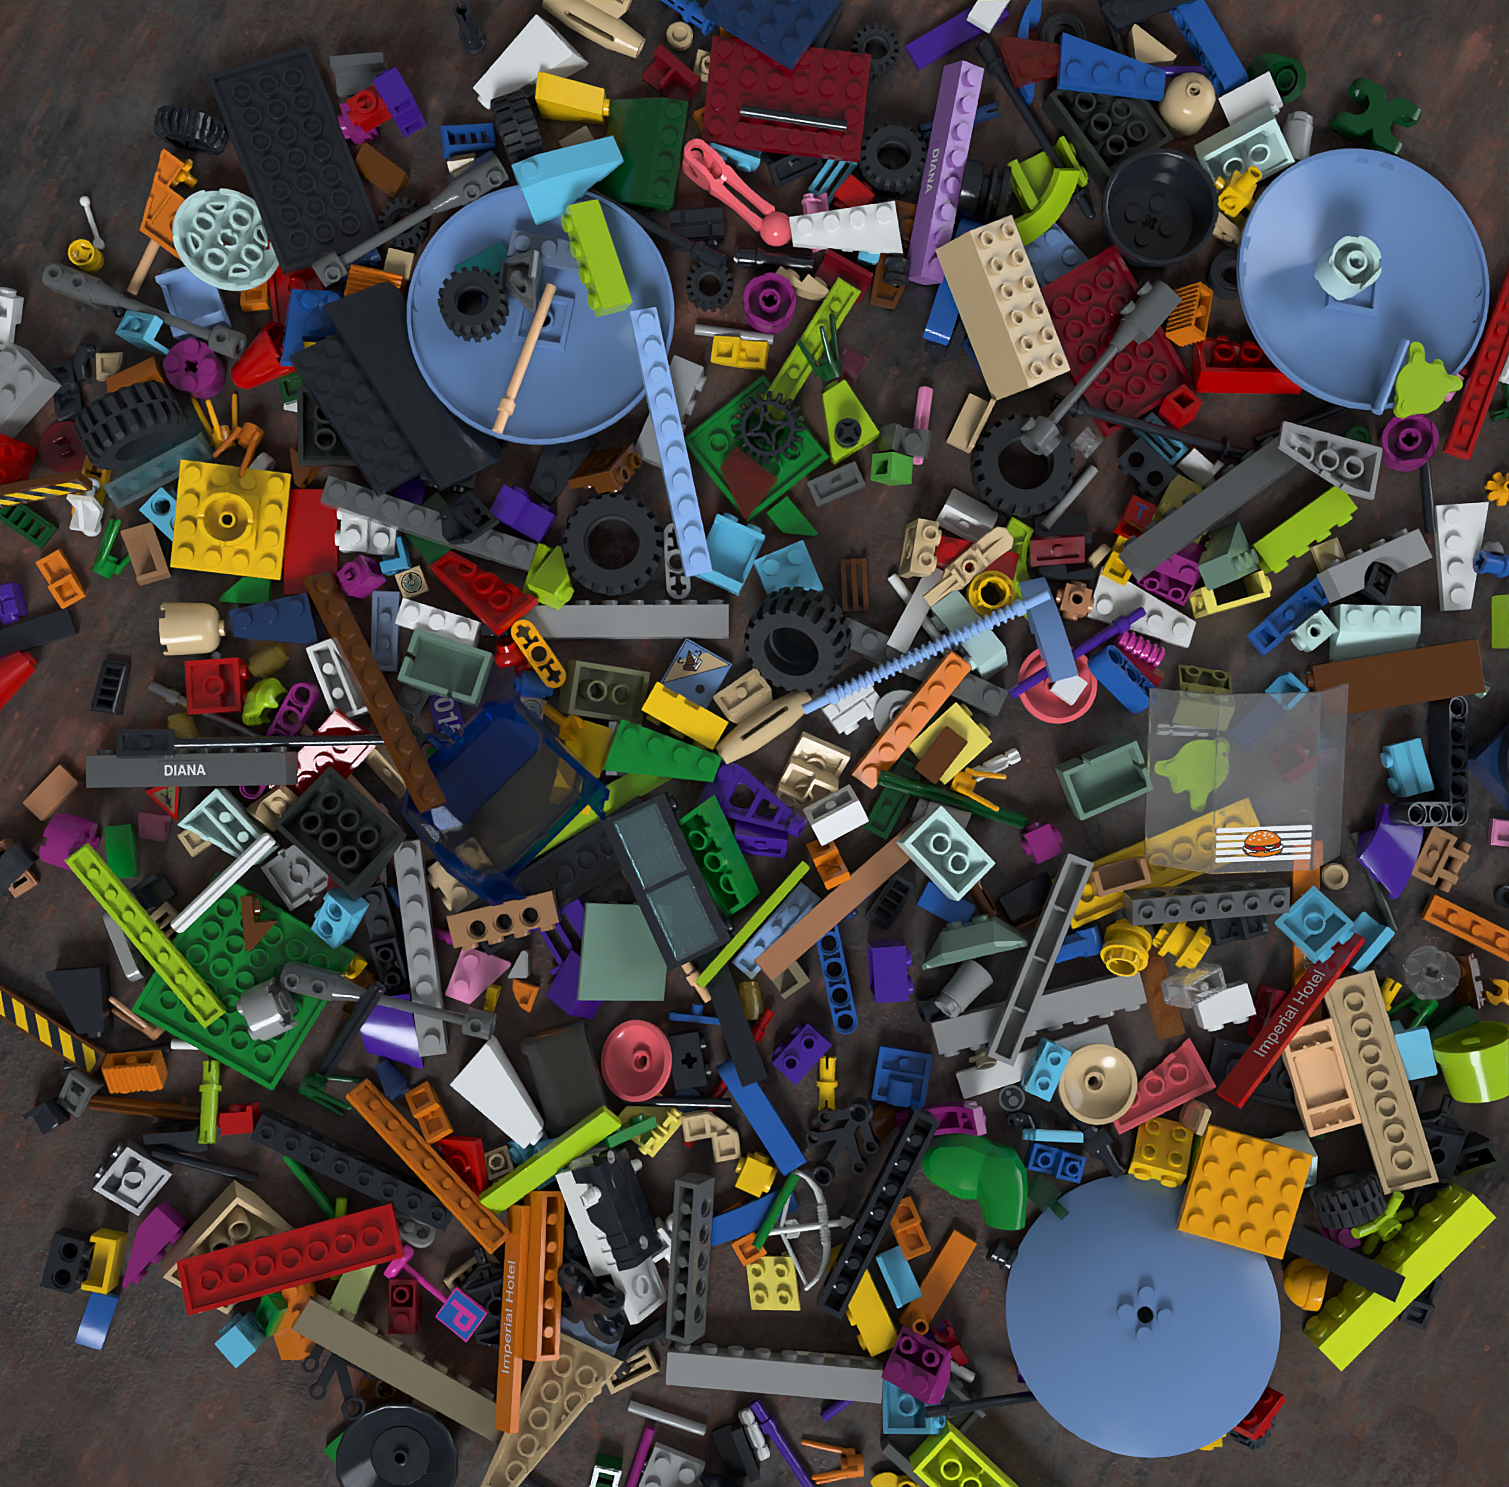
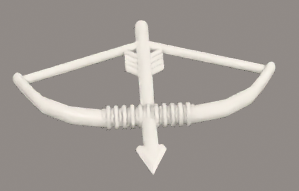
M795 1169L791 1173L806 1179L814 1190L818 1203L819 1222L799 1224L796 1219L785 1221L790 1201L789 1197L783 1208L780 1226L772 1228L768 1236L781 1235L805 1285L804 1290L807 1291L825 1274L830 1262L832 1241H830L831 1234L829 1229L842 1226L845 1229L855 1220L841 1216V1219L829 1221V1216H827L828 1209L821 1188L813 1181L811 1176ZM819 1229L821 1230L820 1237H822L821 1244L823 1246L822 1263L817 1275L808 1283L787 1239L798 1238L801 1231Z

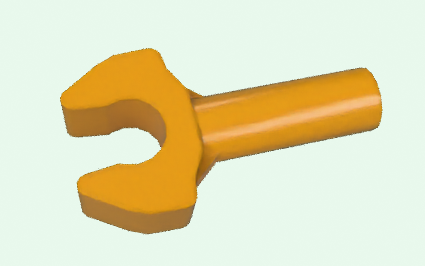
M550 704L543 706L542 712L560 726L559 737L562 740H579L571 732V728L573 726L577 729H585L581 717L570 714L566 718Z
M1490 978L1489 982L1498 987V993L1493 995L1483 990L1486 1001L1495 1006L1500 1002L1509 1005V983L1502 979Z

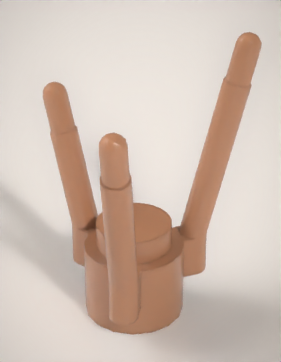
M114 997L109 998V1001L118 1008H112V1013L141 1031L152 1041L157 1040L166 1031L147 1019L143 1020Z

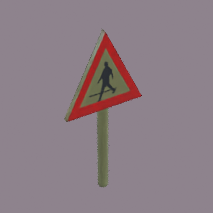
M180 786L154 787L145 791L168 814L178 821Z

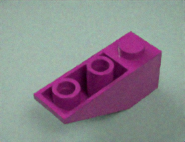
M166 1201L158 1205L138 1226L122 1284L124 1288L133 1282L137 1285L149 1273L146 1268L151 1262L156 1265L167 1253L164 1248L169 1243L174 1245L185 1234L182 1229L188 1221Z

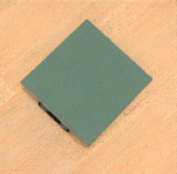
M605 901V903H585L577 1000L664 1001L667 966L638 902ZM656 905L670 935L673 906Z

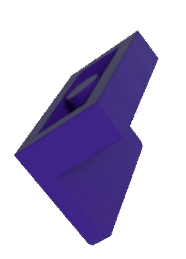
M757 814L769 820L775 817L774 815ZM736 819L734 837L742 854L785 858L788 833L786 831Z

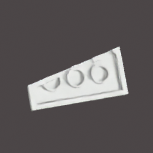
M895 201L789 217L793 247L826 250L833 248L848 252L855 250L866 251L871 254L889 253L893 254V256L903 255Z
M1489 502L1434 506L1437 529L1434 535L1440 612L1471 609L1477 575L1473 570V560L1475 555L1481 550Z
M1104 566L1100 568L1092 597L1095 598L1091 613L1086 614V618L1111 625L1112 621L1121 615L1126 616L1141 606L1144 608L1146 615L1131 624L1128 631L1180 647H1189L1196 624L1195 621L1129 581L1123 587L1100 575Z

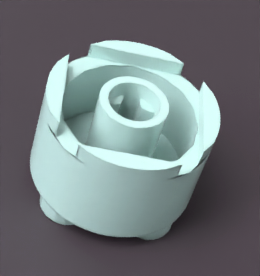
M1345 236L1320 256L1317 267L1314 270V276L1319 281L1321 287L1335 299L1344 300L1351 298L1374 283L1380 276L1382 269L1379 262L1381 258L1380 251L1366 237Z

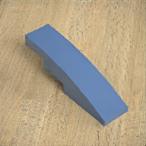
M1045 577L1018 583L1022 600L1045 589L1051 598L1026 610L1032 634H1035L1041 658H1044L1050 683L1078 676L1071 647Z

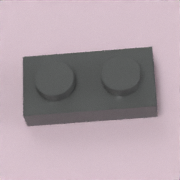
M855 461L806 483L817 508L866 486Z

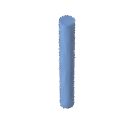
M1401 338L1398 341L1372 409L1374 414H1383L1410 343L1407 339Z

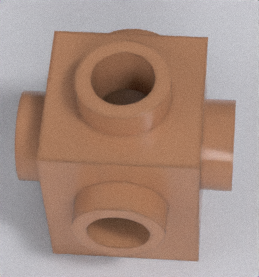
M1071 581L1070 584L1066 583L1061 589H1057L1054 601L1057 604L1058 612L1062 614V618L1077 621L1078 618L1080 619L1086 616L1087 613H1091L1095 598L1091 597L1093 590L1087 589L1085 583ZM1073 595L1080 597L1079 604H1075L1072 601Z

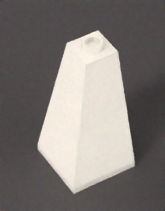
M536 14L473 89L479 94L477 97L479 102L487 109H490L491 99L522 89L527 97L535 94L538 72L566 78L585 68L589 63L553 25Z
M492 1035L491 1039L485 1043L450 1085L525 1149L529 1143L534 1146L544 1133L541 1129L543 1128L544 1121L497 1038Z

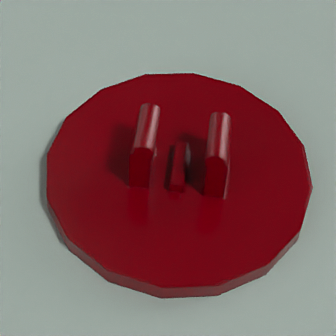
M62 421L54 423L45 430L40 438L39 451L41 459L47 467L58 473L73 470L79 471L83 468L86 452L74 431V422Z

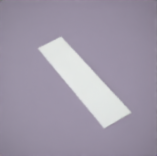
M935 568V571L931 572L930 576L921 578L887 642L889 646L905 654L907 653L931 607L923 595L941 580L944 571Z

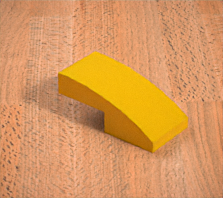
M714 335L711 362L737 368L766 371L770 345L768 342L741 340L740 337Z
M1118 535L1100 575L1125 587L1131 572L1118 556L1124 549L1122 544L1128 539Z

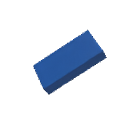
M930 881L927 882L916 905L948 922L962 920V924L969 921L976 907L963 899L959 901L949 899Z

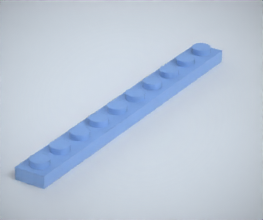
M653 307L630 311L629 319L684 576L686 578L713 572L657 309Z

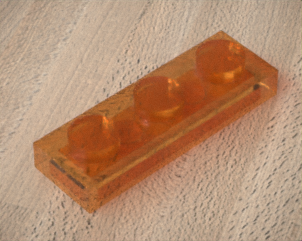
M1162 956L1148 959L1147 966L1139 972L1157 1039L1163 1040L1184 1034L1185 1030L1164 958Z

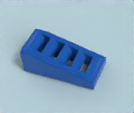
M493 122L440 126L439 136L443 158L497 150ZM481 132H486L487 143H482ZM470 134H475L476 143L472 144ZM460 136H464L465 144H461ZM449 138H454L455 145H450Z

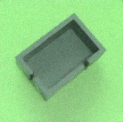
M415 629L407 652L416 659L413 662L411 658L405 656L397 679L403 685L450 699L452 695L455 701L478 708L494 662L493 654Z
M1128 735L1082 754L1083 760L1075 757L1054 766L1071 811L1081 821L1155 789L1147 767L1142 764L1145 761L1137 740Z

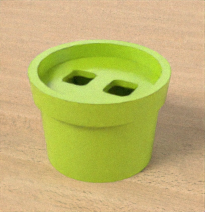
M1479 1021L1472 1026L1431 1041L1434 1059L1440 1063L1453 1099L1465 1103H1483L1509 1096V1024L1499 1021Z

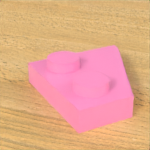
M477 948L466 951L461 950L445 995L471 1004L513 962L493 954L488 956L485 951Z

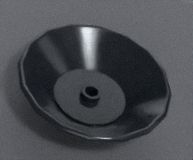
M386 1402L364 1411L359 1419L354 1420L345 1429L336 1450V1477L340 1487H454L458 1478V1450L450 1430L433 1412L412 1403ZM397 1453L404 1454L405 1458H398Z

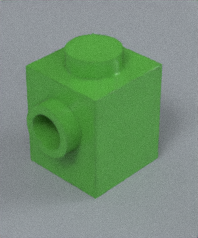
M895 452L872 454L871 481L890 486L912 483L913 457Z

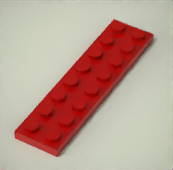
M392 1203L181 1259L176 1261L187 1316L403 1258L405 1255L395 1210Z

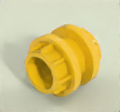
M985 571L977 575L970 582L965 598L981 619H984L985 614L991 616L992 611L997 613L998 608L1003 610L1006 604L1011 606L1012 602L1015 601L1016 593L1014 584L1008 576L999 571ZM986 585L994 587L999 593V603L994 606L985 603L981 597V589Z
M1127 919L1117 920L1115 924L1108 926L1104 935L1105 943L1101 948V959L1106 964L1107 969L1116 975L1125 977L1136 975L1138 971L1143 970L1148 964V951L1152 944L1151 935L1146 931L1144 925L1132 926Z
M1187 921L1163 923L1152 940V944L1159 949L1157 954L1164 957L1168 951L1177 957L1174 964L1177 967L1181 968L1184 965L1189 969L1195 968L1211 944V938L1204 934L1206 929L1199 926L1194 931L1186 926Z

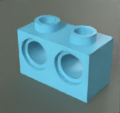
M160 487L139 510L173 541L177 491L173 488L169 491ZM169 501V511L162 513V505Z
M341 887L338 889L332 888L326 893L323 898L325 902L315 913L314 917L316 919L311 927L332 949L337 948L352 937L369 906V903L362 897L356 901Z
M1042 1036L1020 1083L1021 1087L1025 1091L1050 1102L1072 1052L1066 1047Z
M251 1310L243 1316L240 1312L219 1331L221 1337L214 1343L235 1368L252 1355L267 1339L254 1320V1313Z

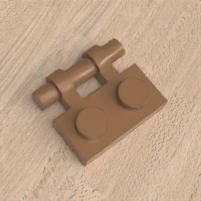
M1429 826L1421 842L1419 854L1411 875L1430 885H1435L1438 877H1440L1442 881L1438 889L1449 893L1452 885H1456L1459 879L1457 874L1462 864L1467 862L1469 858L1467 854L1472 845L1461 841L1458 849L1453 846L1457 837L1435 826ZM1448 856L1453 859L1446 871L1443 867Z

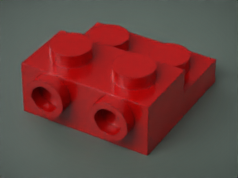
M223 658L185 661L187 713L189 715L243 712L247 693L250 691L246 690L245 680L250 678V668L247 663L244 664V659Z

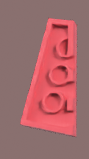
M1190 1038L1137 1083V1092L1132 1105L1124 1115L1113 1121L1119 1135L1216 1088Z

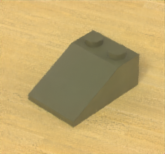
M565 659L564 669L567 672V680L561 686L557 711L615 721L623 719L631 723L642 724L644 711L641 709L646 702L650 672Z

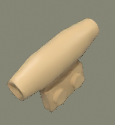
M543 0L542 7L564 25L607 49L637 58L644 46L645 38L619 18L629 9L632 0Z
M752 669L712 697L726 719L737 725L715 746L716 751L726 764L757 751L790 728L804 715L805 712L802 704L811 701V697L807 692H799V689L773 700L768 683L760 676L758 669Z

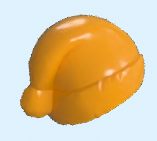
M1303 1257L1296 1258L1284 1270L1282 1280L1284 1291L1290 1300L1303 1310L1318 1311L1324 1298L1329 1270Z

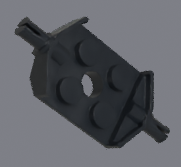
M1443 1094L1440 1107L1437 1110L1418 1114L1430 1154L1436 1149L1441 1151L1439 1157L1432 1160L1439 1182L1412 1188L1407 1201L1411 1206L1419 1207L1423 1193L1443 1191L1451 1183L1468 1133L1453 1118V1114L1450 1113L1455 1100L1451 1095Z
M480 1245L479 1250L477 1247L473 1248L477 1261L476 1267L460 1282V1286L463 1292L488 1311L485 1318L474 1331L477 1343L487 1346H500L502 1309L499 1312L492 1313L489 1311V1304L493 1300L502 1301L504 1263L487 1260L485 1249Z

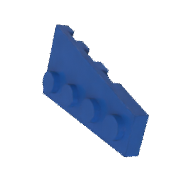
M1064 32L1062 33L1059 48L1057 89L1161 101L1164 97L1165 70Z

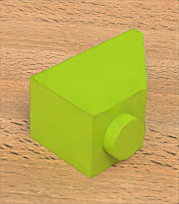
M556 546L527 584L531 594L538 599V602L560 611L563 605L571 599L574 588L569 569L564 561L562 549L560 546Z

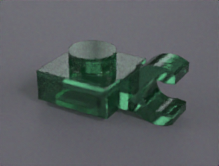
M1042 1172L1028 1185V1198L1042 1212L1049 1207L1061 1220L1070 1213L1057 1200L1062 1193Z

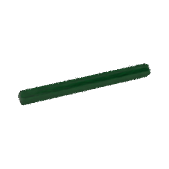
M880 770L877 776V783L879 785L971 812L972 814L1020 829H1024L1028 821V817L1024 813L998 806L999 811L996 812L969 796L889 771Z

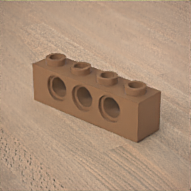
M554 889L447 916V921L454 948L462 947V951L478 948L477 942L488 940L490 945L504 941V936L514 934L515 938L530 935V929L540 927L541 932L557 928L556 923L562 921ZM529 907L534 908L538 912V919L535 922H530L525 918V911ZM501 914H507L511 917L512 924L510 928H503L499 924ZM476 920L482 921L485 924L486 930L483 935L476 934L473 930V924Z

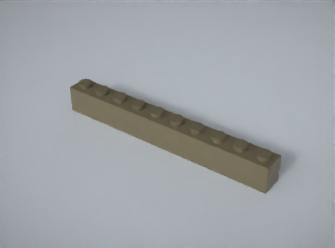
M319 1294L316 1298L309 1295L292 1323V1330L494 1443L500 1444L504 1432L495 1429L496 1399L493 1398L495 1396L493 1392L482 1386L479 1390L472 1387L470 1379L459 1373L456 1377L447 1372L449 1368L436 1360L433 1364L424 1360L426 1355L413 1347L408 1351L401 1347L402 1341L388 1334L387 1338L377 1333L379 1328L365 1321L362 1325L353 1320L355 1315L344 1308L337 1311L330 1307L332 1302Z

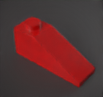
M941 536L935 554L937 557L936 567L946 568L973 545L974 542ZM1007 551L981 573L985 571H999L1011 580H1014L1019 554ZM971 562L965 565L966 572H970L973 568Z

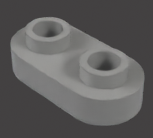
M395 1210L397 1222L402 1225L399 1232L403 1243L424 1248L434 1241L435 1227L404 1212ZM420 1231L426 1232L427 1236L425 1238H419L417 1236V1233Z

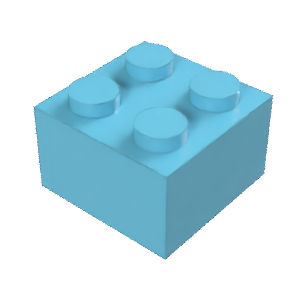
M803 540L754 560V567L766 595L773 591L778 592L780 588L790 587V590H792L794 586L804 587V590L807 591L810 588L817 590V594L823 592L822 584Z

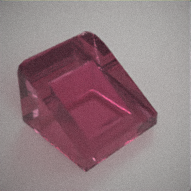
M844 347L839 355L842 368H840L842 376L834 379L839 382L846 380L850 387H854L867 358Z
M139 812V838L167 842L171 816Z

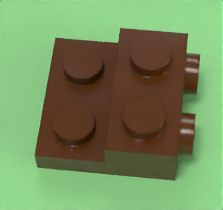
M633 443L592 452L567 481L572 490L581 487L589 489L594 486L598 494L608 491L615 493L624 487V483L629 482L630 476L635 473V469L641 467L642 459Z

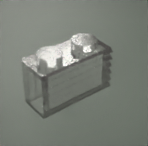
M1200 961L1195 968H1186L1160 983L1167 1005L1187 1009L1195 1007L1199 1002L1202 1003L1203 1000L1206 1001L1207 998L1210 999L1211 996L1214 997V994H1218V992L1226 989L1221 966L1219 964L1201 963Z

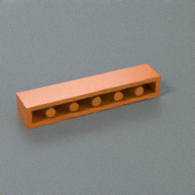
M532 1190L524 1196V1205L530 1206L531 1212L522 1359L541 1362L559 1360L562 1288L557 1282V1271L563 1263L565 1200L561 1190Z

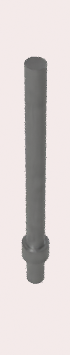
M155 681L149 684V691L166 698V702L174 706L180 705L187 709V697L184 696L182 691L176 688L169 689ZM221 713L199 714L244 737L265 736Z

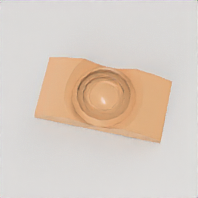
M1332 1018L1303 1025L1282 1052V1058L1291 1079L1295 1103L1307 1135L1313 1137L1362 1123Z

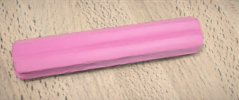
M922 386L918 390L913 429L928 430L933 389L930 387ZM913 457V465H922L924 458Z

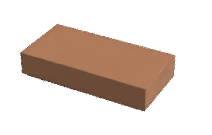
M59 764L29 795L23 804L41 821H46L82 782L64 765Z

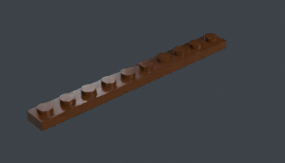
M331 571L306 577L304 584L419 813L421 814L443 806L447 800Z

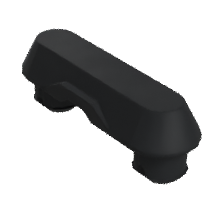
M662 1317L657 1318L617 1347L616 1353L612 1357L623 1361L614 1372L617 1378L621 1379L624 1377L622 1372L630 1373L631 1367L626 1360L633 1356L636 1349L642 1345H648L655 1339L659 1340L661 1346L669 1345L667 1338H665L666 1319Z

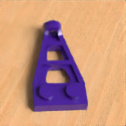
M723 759L720 761L714 781L707 783L697 802L701 805L715 794L725 817L786 831L796 838L800 836L807 823L806 818L793 812L747 769L734 762L726 764ZM739 784H745L755 794V799L750 808L742 809L734 807L730 803V799ZM763 799L768 800L778 808V812L772 820L756 814ZM793 819L790 826H788L789 820Z

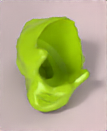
M266 678L257 682L247 693L242 714L243 722L249 726L270 723V719L266 715L272 708L279 706V701L287 697V689L275 678Z

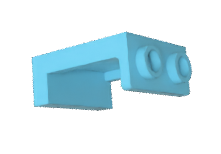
M724 513L723 516L716 514L714 524L706 539L713 572L696 575V577L739 596L754 564V560H756L763 545L765 535L761 534L762 529L757 526L748 524L746 527L737 523L738 518L728 513Z

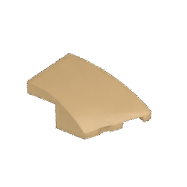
M802 732L773 794L787 806H794V809H804L838 790L839 777L851 758V752L806 732ZM769 802V808H777L774 804Z

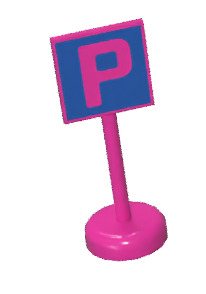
M407 1244L403 1248L405 1256L393 1260L385 1270L384 1275L392 1279L404 1270L413 1278H417L421 1285L444 1303L435 1317L467 1342L488 1311L459 1287H456L448 1298L408 1265L414 1255V1249Z

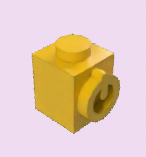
M755 1151L754 1154L748 1152L746 1158L741 1157L735 1169V1172L738 1173L735 1187L759 1198L762 1191L768 1193L777 1169L773 1168L772 1162L769 1161L770 1157L758 1151Z

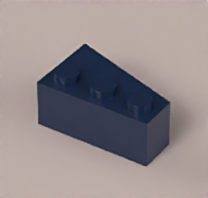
M307 592L228 611L234 637L240 639L299 645H315L325 641L318 610L310 594Z

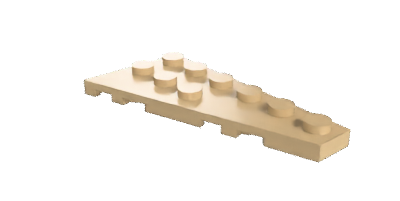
M560 1332L559 1360L535 1362L520 1396L519 1431L512 1434L504 1432L481 1487H518L623 1361Z

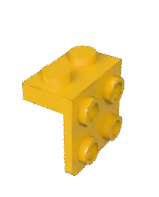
M1154 1117L1138 1126L1134 1154L1129 1163L1128 1174H1134L1140 1180H1150V1178L1160 1180L1161 1184L1166 1187L1182 1186L1187 1176L1193 1131L1180 1122L1160 1117Z

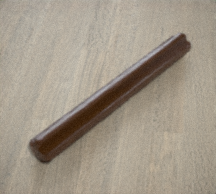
M98 1094L93 1095L89 1101V1108L91 1110L182 1121L200 1120L201 1107Z

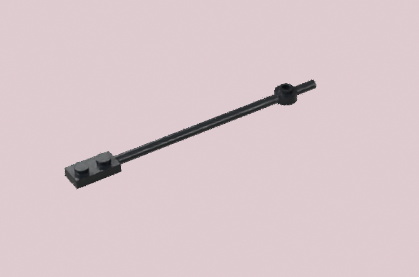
M409 725L420 749H422L424 744H452V733H423L419 727ZM174 729L117 730L116 757L118 759L175 758L176 749L352 746L385 745L380 734L176 738V731Z

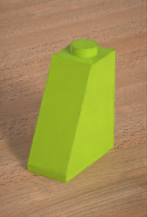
M837 380L830 383L824 388L825 392L822 394L829 452L833 466L877 439L880 433L846 380L840 383ZM845 418L856 420L862 429L858 444L849 449L840 447L834 438L836 425Z

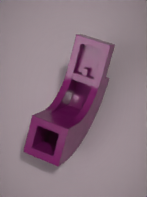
M976 1101L942 1102L925 1105L923 1108L937 1115L940 1120L934 1136L948 1133H963L974 1136L987 1134L985 1126L986 1116L982 1106H977ZM910 1109L895 1113L898 1131H900Z

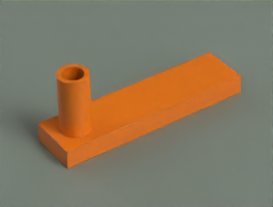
M955 1228L951 1230L918 1285L923 1296L906 1305L899 1317L900 1323L920 1335L928 1332L931 1320L977 1245L975 1240Z

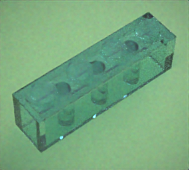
M201 431L110 480L103 487L119 510L178 478L180 460L206 463L212 459V454L215 451Z

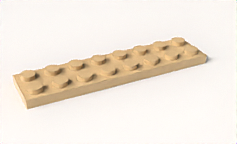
M1371 969L1362 973L1340 977L1335 981L1323 999L1329 1018H1332L1381 1190L1385 1195L1394 1191H1402L1439 1182L1375 972Z

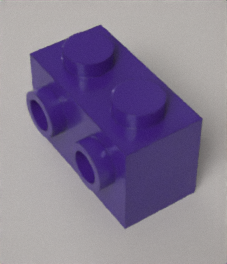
M808 1021L803 1025L799 1022L789 1033L792 1036L786 1044L781 1042L772 1052L774 1056L772 1064L795 1085L831 1047V1041Z

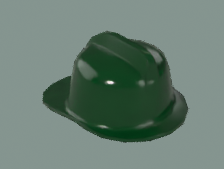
M1271 53L1262 54L1251 61L1246 70L1249 82L1269 72L1282 103H1289L1301 95L1307 84L1306 70L1302 63L1286 56Z

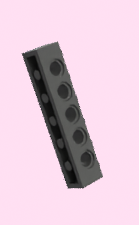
M1279 878L1123 891V916L1132 926L1289 913L1290 887Z
M690 1172L675 1179L665 1335L667 1339L688 1345L705 1335L715 1177Z

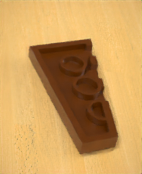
M888 198L886 202L895 201L903 255L893 256V254L880 253L879 261L874 267L868 304L894 310L905 286H892L883 283L882 277L886 273L884 262L888 257L907 259L917 205Z

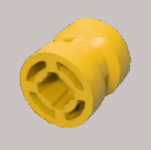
M76 240L68 249L69 259L87 273L99 271L104 264V257L101 251L87 240Z

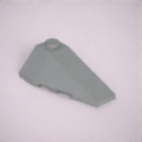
M1281 422L1277 444L1279 450L1345 493L1369 500L1374 499L1383 448L1290 422Z

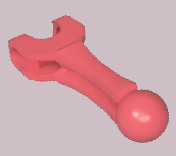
M693 139L686 144L682 169L692 181L731 207L755 231H760L762 239L767 244L782 246L791 239L789 217L786 214L775 211L773 205L763 200L750 189L734 170L725 164L721 156L703 140ZM694 148H699V149H701V150L703 151V153L700 152V151H697V150H694V151H691V150L694 149ZM728 184L733 189H735L738 193L745 197L751 204H753L765 217L761 219L759 216H757L755 213L749 210L731 192H729L724 187V185Z

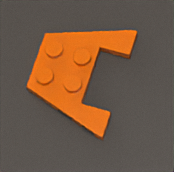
M163 148L140 231L180 259L173 241L172 226L176 212L185 199L170 189V186L185 164Z

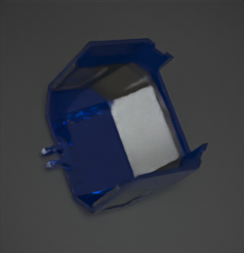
M518 697L486 702L456 732L445 722H442L439 727L450 738L443 744L433 734L427 737L429 742L438 749L427 760V763L447 802L441 807L420 814L406 787L401 814L444 870L492 906L502 905L504 900L515 898L517 901L527 899L512 879L587 805L591 807L600 819L605 820L606 812L603 809L605 801L609 800L610 790L568 745Z

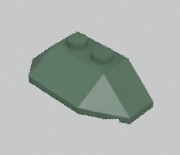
M987 914L978 915L972 918L973 922L962 924V920L947 923V928H944L924 960L922 968L926 970L1028 946L1030 940L1028 935L996 916L988 918Z

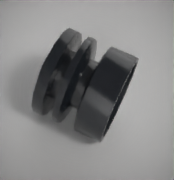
M967 158L956 215L973 218L977 207H981L982 220L987 221L990 209L994 210L993 222L1002 219L1011 195L1012 166L1005 165L1001 177H997L998 164L994 163L989 175H985L984 161Z

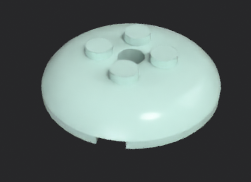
M220 188L219 191L205 192V190L189 196L177 210L172 226L176 251L190 272L203 282L223 290L243 291L262 285L276 271L279 263L271 243H269V250H266L269 237L256 203L252 198L240 192ZM221 240L227 241L231 246H223Z

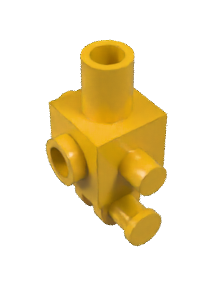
M1250 166L1243 174L1235 169L1226 180L1217 176L1213 181V185L1218 189L1219 212L1234 225L1242 217V214L1239 212L1244 207L1251 211L1256 202L1252 199V196L1257 186L1256 183L1262 177V173L1255 166Z

